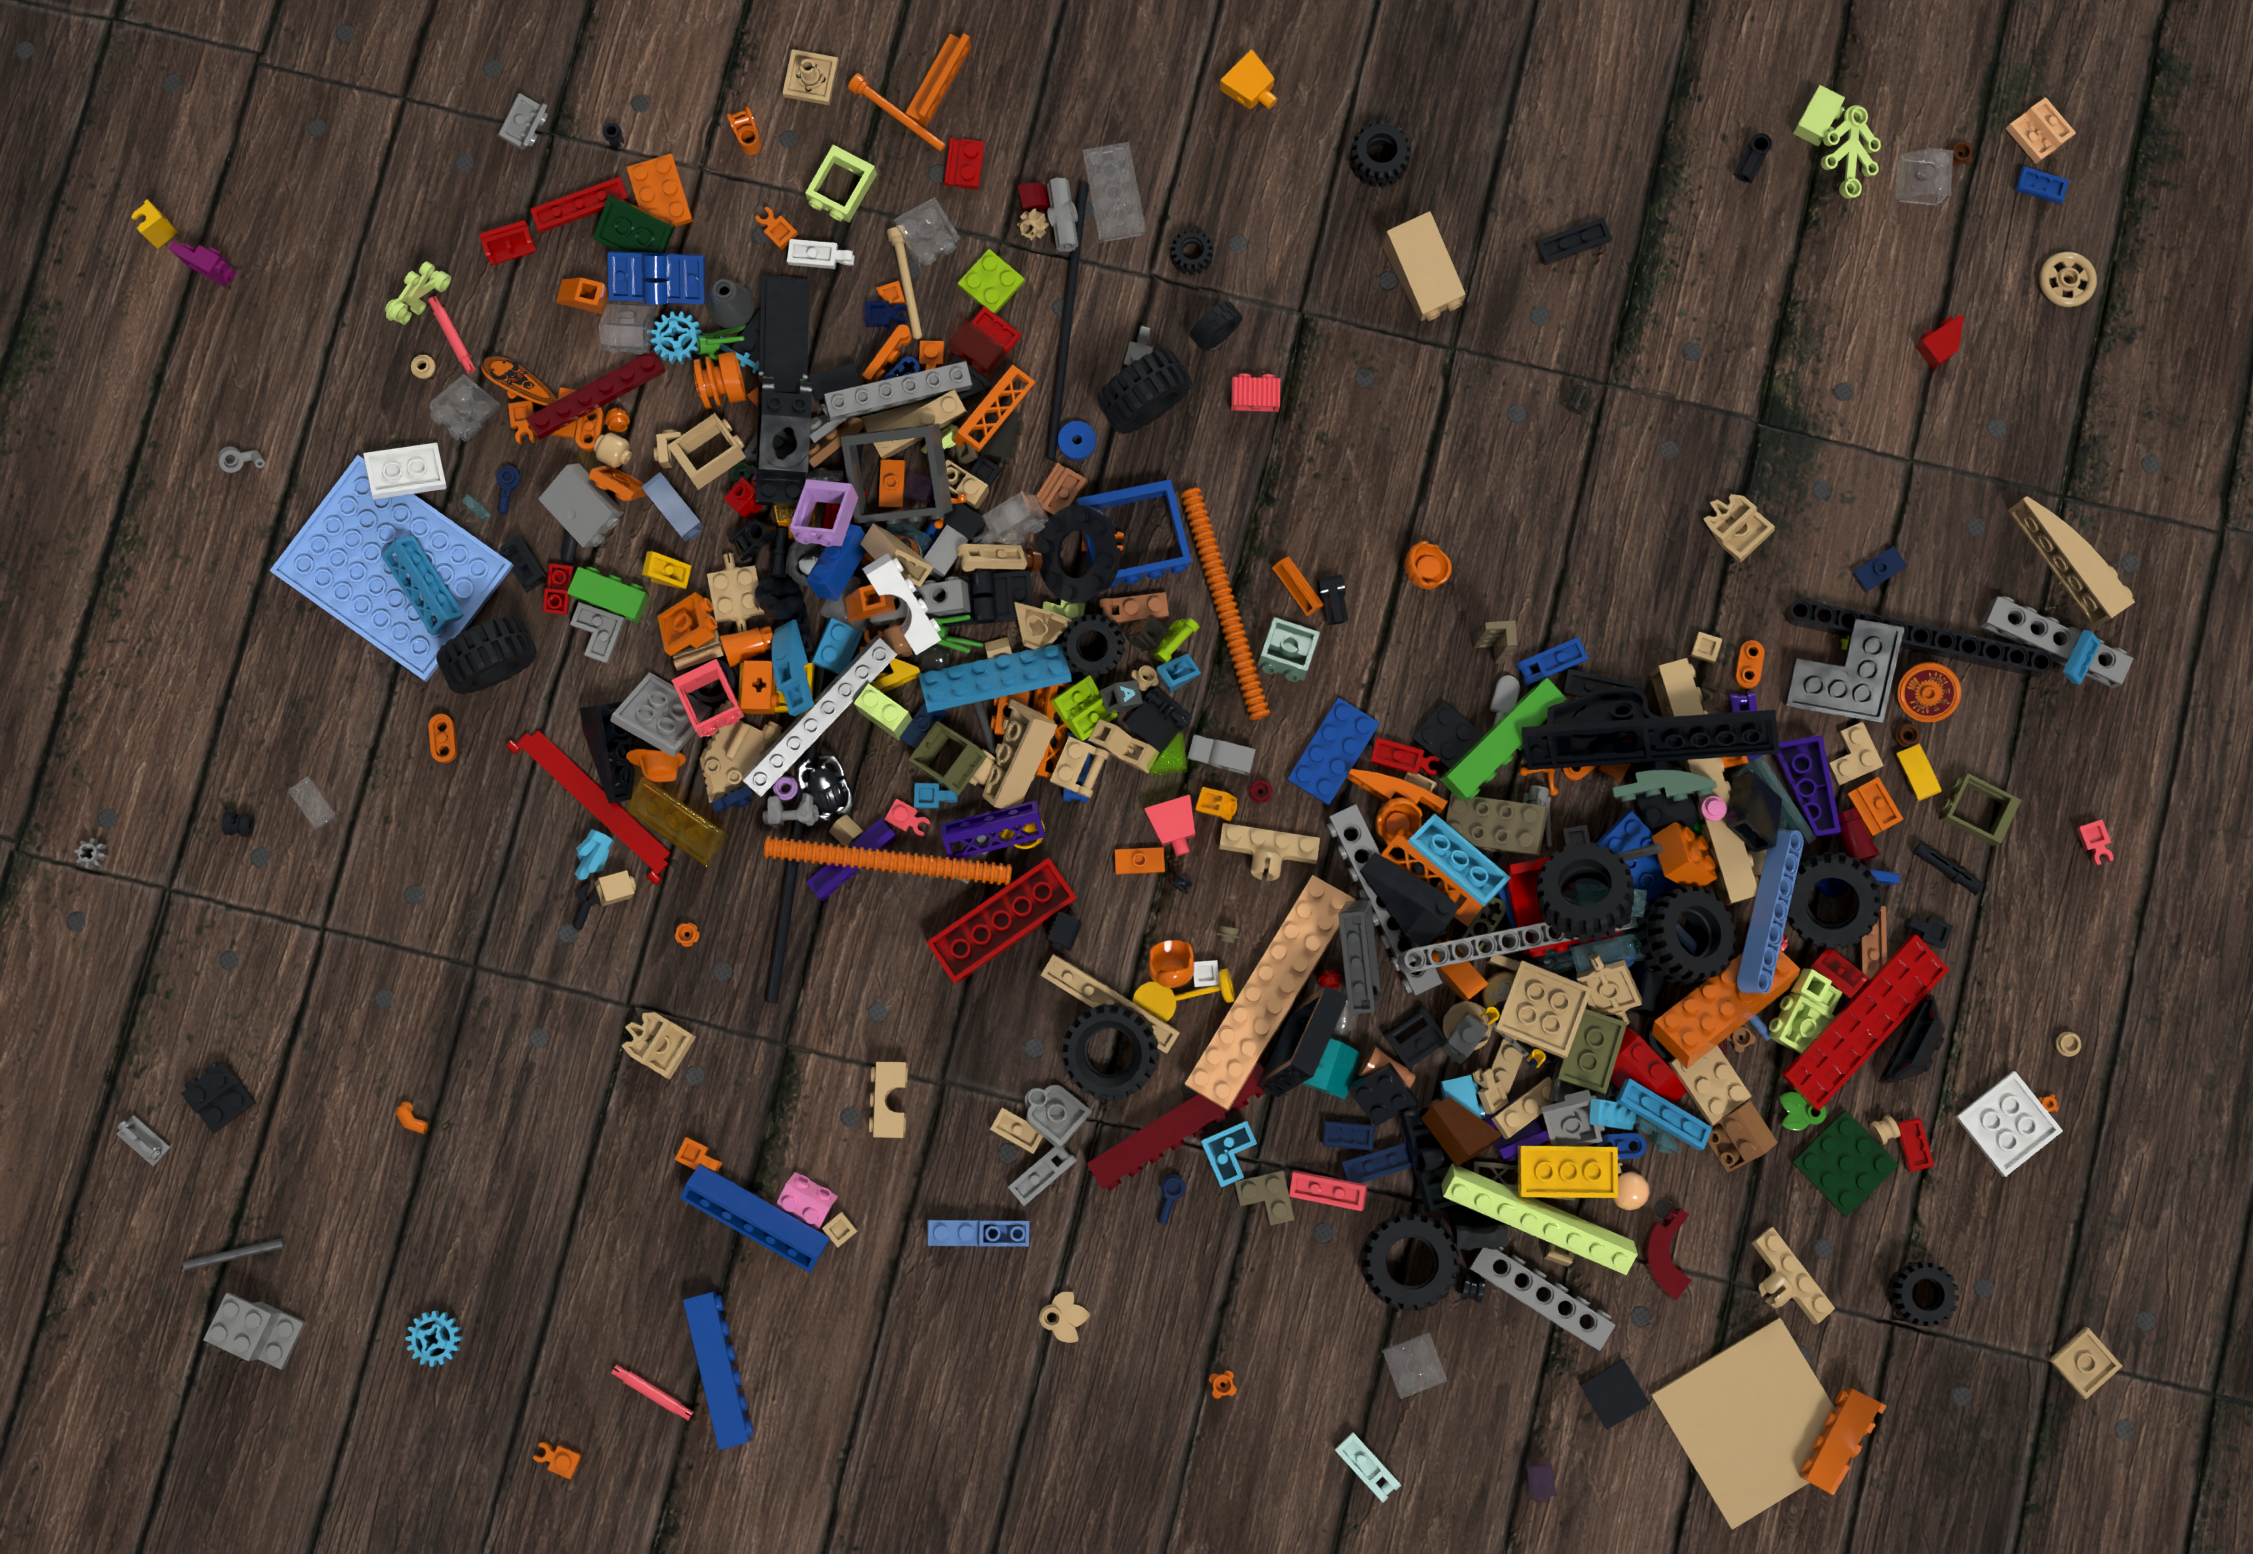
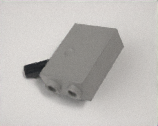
M579 463L566 465L538 498L566 529L560 558L568 563L575 561L578 543L583 548L600 545L605 539L604 535L606 532L617 526L620 522L618 518L624 513L603 489L594 484L595 481L588 478L589 473Z

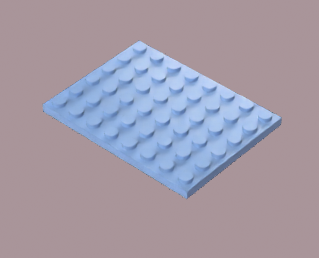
M357 455L270 571L427 682L439 666L436 656L440 647L445 645L450 639L455 638L456 635L465 632L514 565L414 494L372 500L365 461ZM409 536L415 537L464 614L460 620L446 624L436 635L431 636L381 557L394 540ZM394 552L392 558L398 565V557ZM406 572V580L411 585V577ZM419 593V600L424 605L423 596ZM431 612V619L436 625L438 620Z

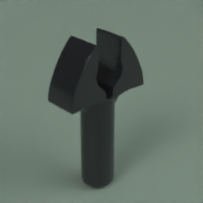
M589 883L580 888L575 894V897L580 898L582 903L573 925L577 930L583 929L592 906L595 904L602 906L597 889L594 896L588 900L587 892L591 886Z

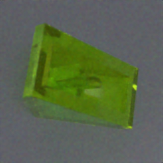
M1177 733L1149 769L1151 776L1187 772L1183 734Z

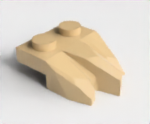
M1731 494L1728 506L1718 499L1710 502L1717 516H1707L1704 518V521L1721 547L1741 563L1775 531V526L1759 514L1757 507L1744 496Z
M655 1012L643 1013L642 1019L644 1023L642 1026L631 1022L625 1027L633 1036V1041L625 1042L622 1047L632 1058L665 1078L671 1079L696 1036Z

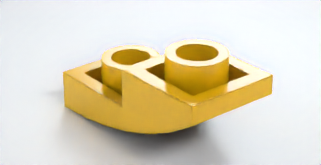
M1920 744L1896 753L1897 759L1918 801L1942 792Z

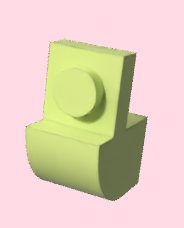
M1806 968L1802 969L1791 990L1792 993L1804 996L1831 1014L1843 993L1831 985V980L1813 969Z

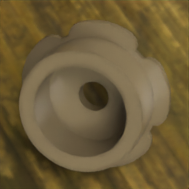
M1219 926V932H1216V935L1220 936V941L1234 943L1235 938H1240L1238 936V928Z

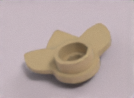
M1062 1292L1056 1295L1052 1304L1045 1306L1039 1315L1041 1325L1048 1330H1052L1058 1340L1067 1343L1078 1341L1075 1327L1083 1324L1090 1316L1085 1308L1073 1304V1292ZM1050 1312L1057 1315L1056 1321H1048L1047 1315Z

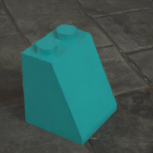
M1330 1038L1314 1076L1300 1085L1345 1100L1348 1093V1084L1352 1081L1361 1052Z

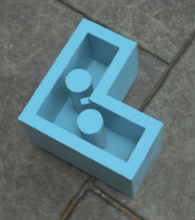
M1247 1121L1200 1141L1220 1187L1244 1178L1234 1154L1257 1144Z

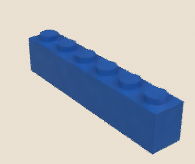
M701 1164L687 1181L680 1198L810 1273L823 1255L830 1240L822 1232L806 1225L799 1219L792 1217L778 1207L769 1204L755 1194L748 1192Z
M716 1291L683 1300L718 1449L721 1450L747 1443L752 1440L751 1435H754V1428L751 1419L747 1420L745 1410H748L746 1396L741 1395L739 1385H742L740 1371L735 1370L733 1360H736L734 1346L729 1345L727 1335H730V1328L727 1320L723 1321L721 1313L724 1310L723 1299L721 1295L717 1296Z

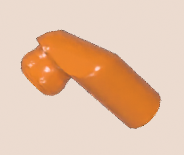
M406 1101L402 1102L396 1110V1115L402 1126L406 1129L425 1134L428 1122L414 1118L412 1114L413 1105Z

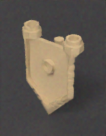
M726 700L724 704H721L718 709L719 714L732 708L730 701ZM739 720L734 725H726L717 729V732L711 735L712 739H709L708 746L700 757L701 767L704 770L703 776L706 777L705 784H707L706 789L709 803L725 797V794H730L732 791L748 786L743 781L742 775L782 734L781 730L783 727L769 721L768 725L765 724L761 731Z

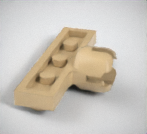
M1223 823L1219 849L1252 855L1251 874L1255 878L1262 880L1264 869H1267L1266 881H1274L1280 876L1283 860L1316 864L1320 838Z
M1773 1227L1768 1228L1752 1242V1245L1771 1269L1770 1276L1759 1284L1761 1297L1767 1292L1771 1294L1765 1300L1769 1306L1779 1308L1793 1298L1814 1325L1820 1323L1835 1309Z

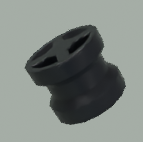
M1464 1275L1460 1299H1474L1475 1302L1481 1303L1485 1289V1278L1472 1279L1469 1275Z

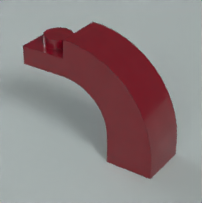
M1676 1208L1675 1211L1671 1209L1663 1219L1664 1225H1661L1659 1222H1653L1644 1242V1261L1648 1274L1654 1284L1673 1300H1677L1692 1281L1675 1267L1669 1251L1673 1236L1689 1216L1682 1208Z

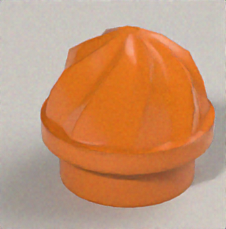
M620 408L611 409L605 418V423L612 432L625 431L630 422L626 411Z

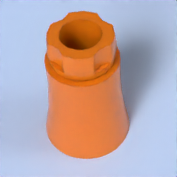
M770 625L760 629L757 627L748 631L719 636L730 667L764 654L768 650H772L773 634Z

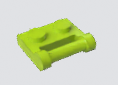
M1190 617L1188 619L1176 620L1169 627L1170 632L1153 644V650L1150 652V655L1157 661L1167 663L1172 658L1171 654L1192 632L1195 633L1200 626Z

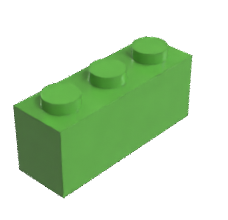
M589 566L586 569L577 568L567 592L572 599L639 624L650 598L644 592L645 588L631 583V586L622 584L623 580L613 575H609L608 578L599 575V570Z

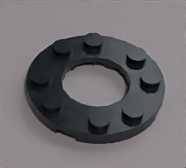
M1085 505L1065 507L1051 517L1042 532L1038 543V551L1042 554L1040 572L1046 586L1061 600L1070 603H1086L1093 599H1098L1106 593L1116 578L1121 555L1115 538L1117 532L1113 523L1102 511ZM1077 530L1085 532L1091 538L1095 548L1093 566L1081 578H1074L1067 574V571L1063 569L1064 563L1060 556L1062 542L1066 536Z

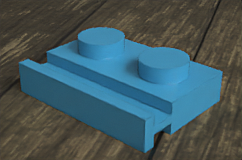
M830 618L811 659V663L839 675L851 662L863 633L834 618Z

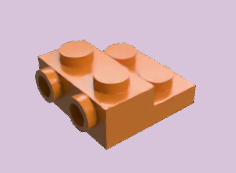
M695 592L657 616L664 650L668 655L672 656L690 644L697 649L716 637L714 630L718 628V625L710 614L714 608L708 598H703Z

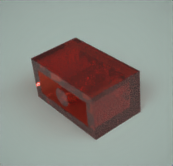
M967 319L949 340L950 352L954 356L957 355L961 359L964 358L970 363L969 366L980 374L984 373L986 376L992 372L1005 356L1003 346Z

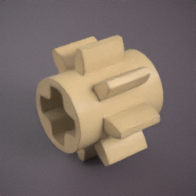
M1033 209L1030 213L1025 211L1020 216L1022 220L1017 226L1020 227L1021 235L1033 240L1036 236L1041 238L1046 233L1045 229L1049 226V223L1046 222L1045 214Z

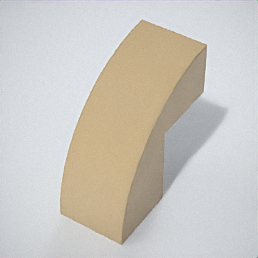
M1099 719L1088 739L1091 743L1109 752L1115 758L1147 774L1160 753L1151 745L1132 738L1118 726Z

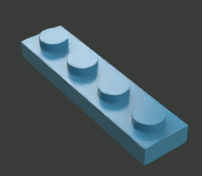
M1629 1078L1624 1081L1616 1100L1617 1103L1699 1151L1705 1148L1713 1127Z

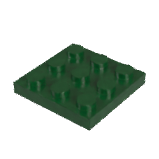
M1846 1110L1842 1111L1791 1161L1843 1217H1847L1899 1166Z

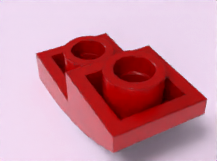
M549 564L547 588L544 590L543 612L568 615L571 597L567 592L574 578L575 566Z

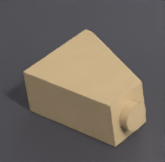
M872 524L860 543L875 560L887 553L892 560L897 558L904 571L900 572L905 580L909 578L913 584L921 587L933 569L930 563L895 535L875 524Z

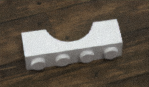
M887 553L863 568L878 595L891 594L905 600L907 604V617L900 630L916 655L941 640L937 633L941 631L934 618L929 620L925 612L929 611L922 598L918 600L915 598L913 592L916 591V588L909 578L904 580L900 572L904 571L897 558L892 560Z

